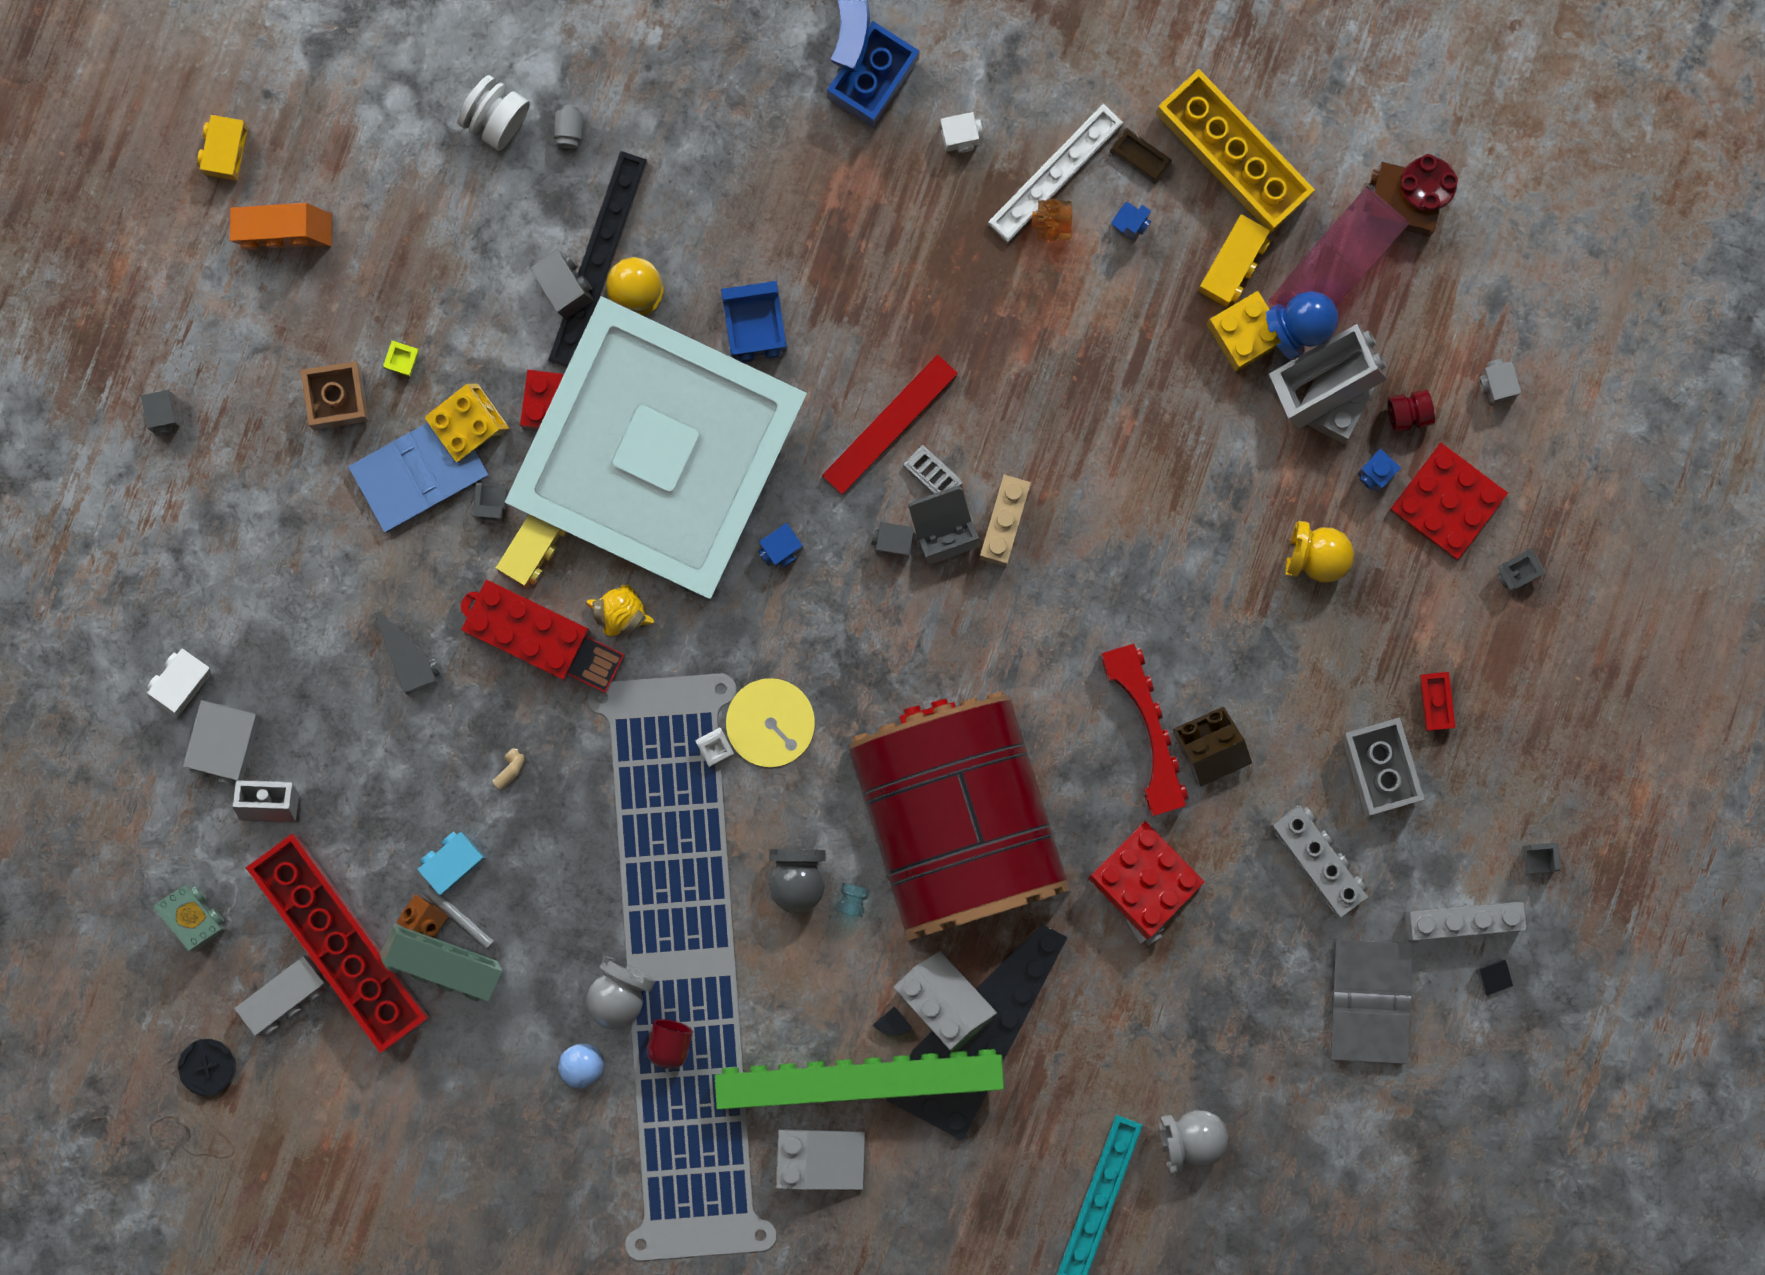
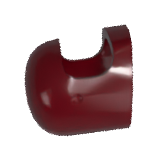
M668 1019L654 1020L647 1047L649 1060L661 1068H680L687 1059L694 1031L689 1026Z

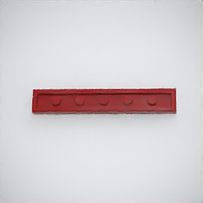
M937 354L822 474V477L843 495L958 375V372Z

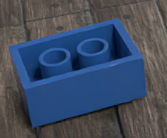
M872 21L868 28L866 52L857 73L842 67L827 89V98L874 128L918 62L920 51Z

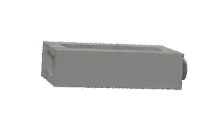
M1356 324L1329 339L1324 344L1313 348L1269 373L1288 419L1299 429L1387 380L1383 370L1387 367L1380 353L1375 352L1373 347L1377 344L1369 330L1364 332ZM1359 353L1363 354L1369 367L1368 369L1302 406L1300 405L1296 395L1298 387Z

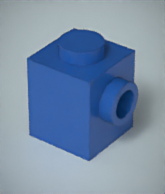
M1379 449L1357 474L1361 477L1360 481L1368 489H1374L1378 492L1401 467L1382 449Z
M785 523L759 541L762 549L758 553L767 565L772 562L775 568L779 565L785 568L797 559L795 554L803 549V545L790 526Z

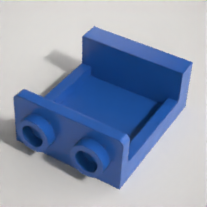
M777 281L721 289L731 358L744 363L753 361L754 356L765 355L769 359L781 357L782 352H787Z

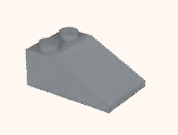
M779 1129L776 1188L863 1189L865 1132Z

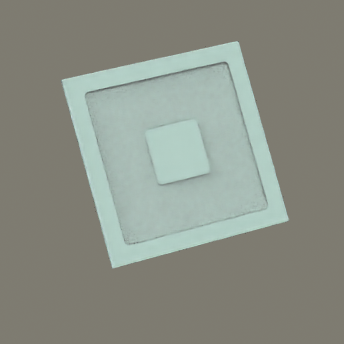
M601 296L505 503L711 599L807 393Z

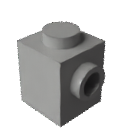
M1497 359L1488 362V367L1481 371L1479 385L1481 391L1487 393L1489 404L1516 398L1522 393L1513 361L1504 363L1503 359Z

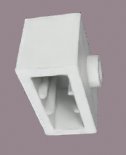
M181 649L178 654L173 653L164 665L166 667L165 671L161 676H154L147 686L149 700L176 719L211 676L210 668L184 649Z

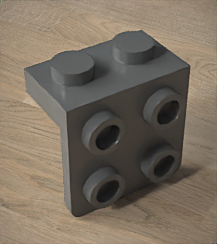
M955 486L909 503L908 508L919 545L928 565L981 547L979 536L971 521L964 493L960 486Z

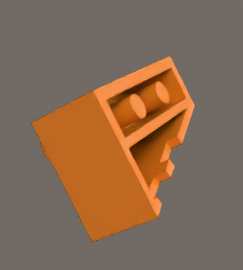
M309 203L230 208V241L239 244L240 248L244 250H256L257 246H266L267 248H282L283 246L332 247V213Z

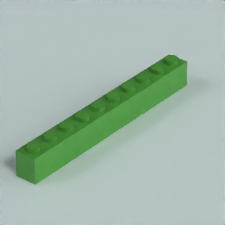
M996 1049L979 1050V1056L967 1057V1051L951 1052L950 1058L939 1059L938 1053L922 1054V1060L910 1061V1055L893 1056V1062L882 1063L881 1057L864 1058V1064L853 1065V1059L836 1060V1066L824 1067V1061L807 1062V1068L796 1069V1063L779 1064V1070L771 1071L767 1070V1065L750 1066V1072L739 1073V1067L722 1068V1074H715L717 1109L1005 1090L1002 1055H996Z

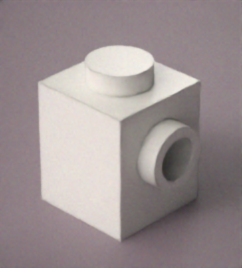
M973 112L940 119V129L946 152L958 150L959 153L974 150V146L979 144V136H983L980 119L975 120Z

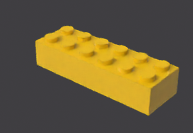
M1200 69L1192 74L1158 106L1156 115L1262 226L1270 230V234L1314 193L1315 189Z

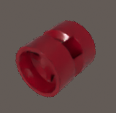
M1427 389L1412 392L1409 398L1404 394L1387 398L1388 415L1395 433L1411 430L1414 424L1418 428L1435 424L1434 406Z

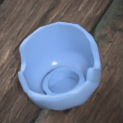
M575 1044L560 1056L558 1071L561 1080L572 1088L582 1089L588 1087L601 1077L604 1060L601 1052L592 1044Z

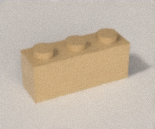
M1003 475L980 554V560L1004 567L1007 566L1031 482Z

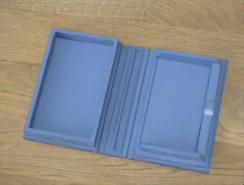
M428 422L348 466L385 533L489 476L475 450L461 461L456 462Z

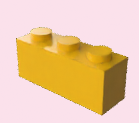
M1241 214L1201 283L1198 292L1226 308L1230 301L1236 303L1244 289L1239 286L1244 277L1250 279L1258 265L1253 262L1257 253L1263 255L1271 242L1270 239L1266 238L1270 230Z

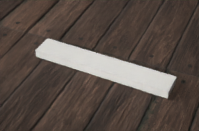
M1102 104L993 216L988 225L1004 241L1009 243L1123 125V122Z

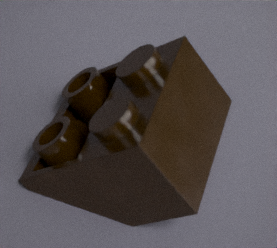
M1224 706L1172 729L1190 770L1200 786H1204L1252 764L1246 742Z

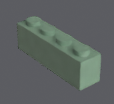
M393 924L380 952L382 962L388 970L395 973L407 972L411 974V977L420 982H427V980L435 982L438 987L449 992H453V990L463 992L464 996L474 1001L483 999L489 1002L502 973L500 964L496 960Z

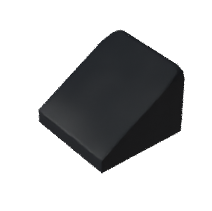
M1501 959L1476 969L1486 996L1513 986L1506 959Z

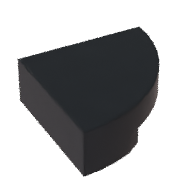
M895 1006L873 1024L876 1029L889 1035H900L913 1029Z

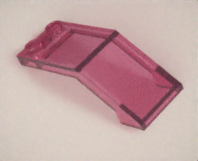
M1367 186L1310 250L1268 302L1273 306L1281 304L1286 308L1289 300L1298 293L1316 291L1331 298L1337 307L1410 222Z

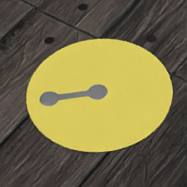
M772 678L757 680L743 687L731 701L726 716V730L734 749L747 761L763 767L782 766L797 759L810 744L815 727L814 712L805 694L789 682Z

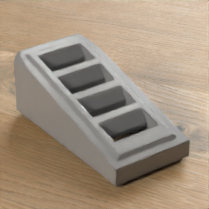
M924 445L903 464L932 494L940 492L938 488L947 478L951 483L944 490L963 485V481ZM925 455L928 459L916 469L914 465ZM933 463L936 467L926 477L921 473ZM941 471L943 475L932 484L930 480Z

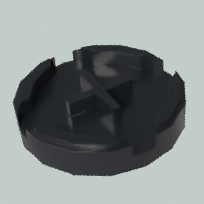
M200 1039L189 1044L181 1053L178 1061L180 1079L188 1090L201 1096L215 1095L225 1090L233 1081L236 1073V1059L232 1050L223 1042L215 1039Z

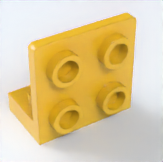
M478 383L464 385L425 416L428 424L456 462L461 461L490 437L503 435L510 429Z

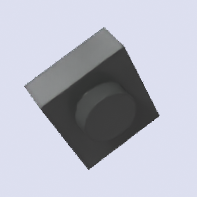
M1533 548L1498 566L1500 571L1498 577L1503 586L1508 587L1510 591L1546 573Z

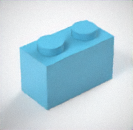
M452 832L441 842L444 847L437 853H434L433 850L420 860L422 866L417 870L441 896L486 859L463 832L459 834Z

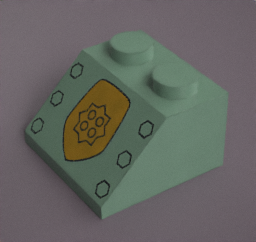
M184 885L156 903L153 908L188 951H200L226 930L222 925L224 919L214 908L209 910L204 903L206 897L196 886L191 888V886Z

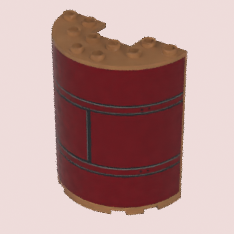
M1003 691L988 695L987 699L978 701L977 697L962 701L960 706L956 708H951V704L934 708V714L924 717L923 712L906 717L907 723L898 726L895 723H890L879 727L878 733L869 736L868 733L854 736L851 738L852 743L848 745L908 941L1070 891L1010 696L1004 695Z

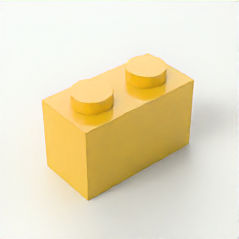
M211 115L210 121L205 123L203 128V139H206L204 150L200 149L197 158V165L200 166V170L204 175L238 181L248 132V126L243 120Z

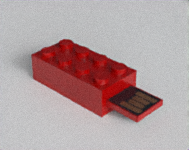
M487 579L480 592H469L462 599L461 611L467 618L461 631L565 682L568 676H572L606 693L625 656L589 638L588 636L591 631L587 627ZM475 600L471 610H469L470 604Z

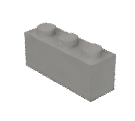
M303 956L234 1009L254 1036H259L263 1033L266 1037L279 1027L276 1022L284 1016L290 1019L302 1010L300 1007L301 1003L308 998L312 1002L325 992L322 987L328 984V982L310 958Z

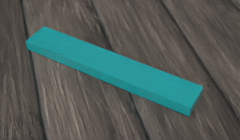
M1117 1114L1115 1115L1056 1275H1088L1143 1124Z

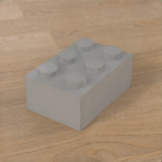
M1400 717L1341 735L1365 817L1425 800Z

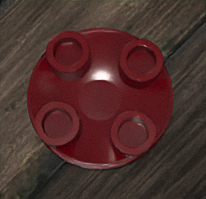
M1426 154L1409 163L1401 177V190L1405 199L1415 208L1424 211H1435L1445 207L1451 202L1457 190L1458 178L1452 167L1444 160L1431 154Z

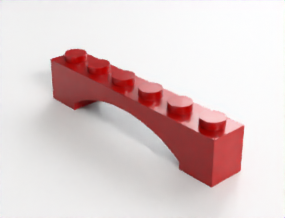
M1133 643L1102 653L1100 658L1108 682L1115 681L1130 696L1138 708L1148 731L1152 751V772L1149 787L1144 789L1143 793L1151 817L1185 807V800L1189 799L1184 783L1179 784L1176 773L1180 772L1179 765L1175 756L1170 757L1167 746L1171 745V740L1167 729L1162 730L1159 719H1162L1163 716L1159 703H1153L1150 692L1154 691L1150 676L1144 675L1141 665H1145V659L1141 648L1136 649Z

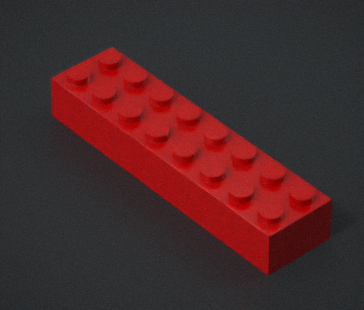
M290 834L246 867L252 878L380 1053L386 1052L430 1019V1016L400 975L385 968L380 956L381 949L297 834Z

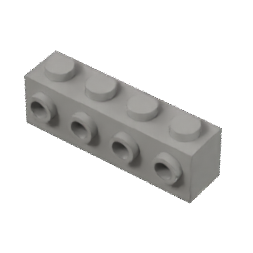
M1301 805L1296 806L1270 825V828L1335 916L1341 918L1368 898L1365 894L1367 887L1358 876L1354 878L1348 871L1350 864L1341 853L1337 855L1331 847L1333 841L1324 830L1320 832L1315 826L1314 822L1317 820L1313 813L1307 807L1303 809Z

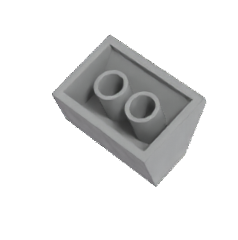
M1359 353L1314 378L1301 406L1368 369L1369 367L1363 354ZM1375 387L1307 425L1344 444L1349 439Z
M941 951L915 966L894 986L897 992L934 1033L954 1052H958L998 1014Z

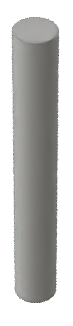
M431 885L426 888L423 895L446 913L448 917L487 950L494 941L448 900L439 895Z

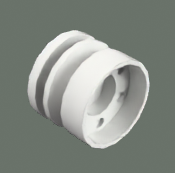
M488 75L477 84L466 98L457 123L464 129L469 127V132L473 135L484 128L482 141L499 151L509 143L520 128L528 113L530 102L515 91L510 92L503 98L506 89L503 83L496 85V79Z

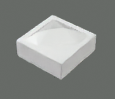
M721 728L695 740L709 767L734 754Z

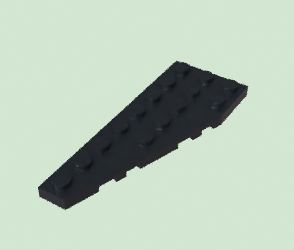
M1042 924L976 988L998 1014L958 1052L967 1051V1057L979 1056V1050L996 1049V1055H1002L1003 1061L1005 1060L1068 937ZM932 1030L912 1050L910 1061L922 1060V1054L938 1053L939 1059L950 1058V1053L954 1051H951ZM988 1091L887 1098L886 1101L963 1141Z

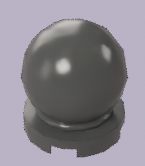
M769 849V861H776L777 865L771 873L769 881L771 896L776 904L786 912L795 914L808 912L817 906L822 899L825 889L824 874L817 865H819V862L826 861V850Z

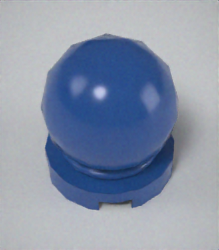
M1316 291L1298 293L1290 299L1286 308L1281 304L1272 306L1270 310L1266 311V320L1270 332L1276 330L1282 342L1277 345L1287 358L1292 359L1303 355L1305 351L1304 346L1315 347L1328 341L1335 334L1338 327L1339 312L1331 298Z

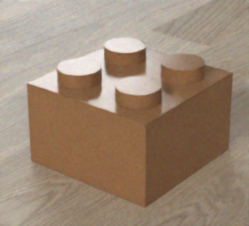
M357 361L300 370L308 425L313 430L369 422L362 370Z

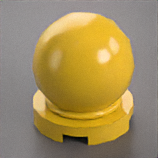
M637 257L622 259L612 267L607 275L606 289L610 301L644 317L649 316L659 307L664 288L660 273L649 261Z
M1296 522L1290 539V543L1295 544L1292 557L1286 558L1285 574L1298 577L1299 573L1304 571L1309 578L1320 583L1334 582L1345 577L1353 565L1355 553L1352 543L1345 533L1331 527H1320L1311 531L1309 522Z

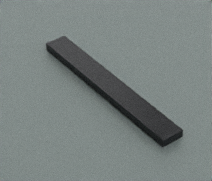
M620 151L578 272L579 277L584 276L590 284L592 290L589 293L594 301L568 319L563 317L548 359L551 363L567 368L602 295L607 275L610 272L648 162L647 159Z

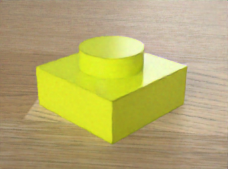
M391 341L383 368L411 377L420 350Z

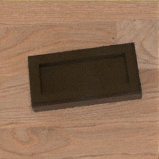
M1127 127L1110 149L1112 154L1153 183L1157 182L1172 161L1171 158Z

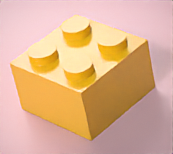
M1259 291L1212 317L1207 323L1209 330L1235 372L1278 348L1277 345L1282 343L1276 330L1273 332L1269 330L1266 311L1270 309Z

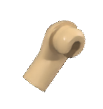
M515 748L505 755V760L510 764L493 780L494 785L499 790H504L518 776L525 761L523 753L520 754Z

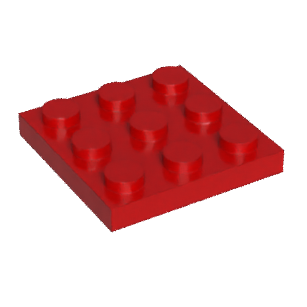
M1440 442L1389 510L1457 561L1508 492Z
M1146 821L1088 877L1096 888L1147 940L1205 883Z

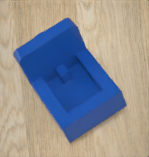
M1125 202L1112 220L1111 225L1133 240L1137 233L1143 235L1152 222L1148 219L1151 210L1144 205L1137 209L1129 202Z

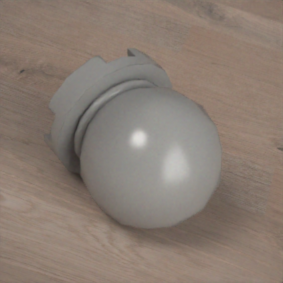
M604 956L599 967L604 970L605 975L595 979L589 987L586 1004L590 1016L599 1025L612 1030L620 1029L633 1023L641 1013L643 1005L641 992L644 990L651 991L656 980L651 979V976L628 964L623 968L615 963L616 959Z
M1194 1110L1184 1114L1178 1121H1174L1172 1115L1159 1117L1162 1123L1159 1124L1163 1151L1169 1150L1170 1162H1166L1170 1173L1181 1172L1185 1162L1194 1167H1207L1218 1162L1225 1153L1228 1145V1131L1225 1123L1217 1115L1208 1111Z

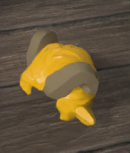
M629 584L626 586L621 585L616 589L608 591L599 600L591 599L586 601V605L594 610V619L597 624L604 626L603 632L608 637L619 635L620 633L629 634L641 625L654 624L653 618L644 613V605L641 599L635 593V589L631 588Z

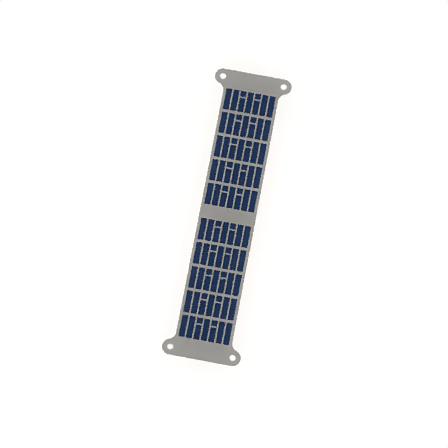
M722 673L613 681L606 692L608 695L606 703H599L597 700V695L603 691L591 687L587 694L588 705L595 712L605 715L610 723L627 964L651 976V979L656 980L651 991L644 990L641 992L643 998L641 1013L631 1023L644 1221L638 1229L633 1230L627 1236L625 1249L628 1255L635 1260L765 1251L775 1243L776 1230L769 1221L759 1218L753 1210L746 1108L717 1109L715 1074H722V1068L739 1067V1073H742L743 1064L721 761L709 767L695 741L718 729V711L724 704L734 698L736 684L729 675ZM722 683L726 686L727 690L724 694L716 692L715 687L717 684ZM668 1019L689 1026L694 1031L687 1059L680 1068H661L649 1060L647 1047L654 1020ZM761 1229L766 1232L765 1240L758 1241L755 1238L757 1230ZM638 1239L646 1241V1248L644 1250L636 1249L635 1242Z

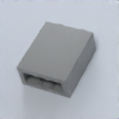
M201 700L183 766L191 768L189 774L206 778L207 773L218 775L217 781L234 785L235 780L243 781L261 716Z

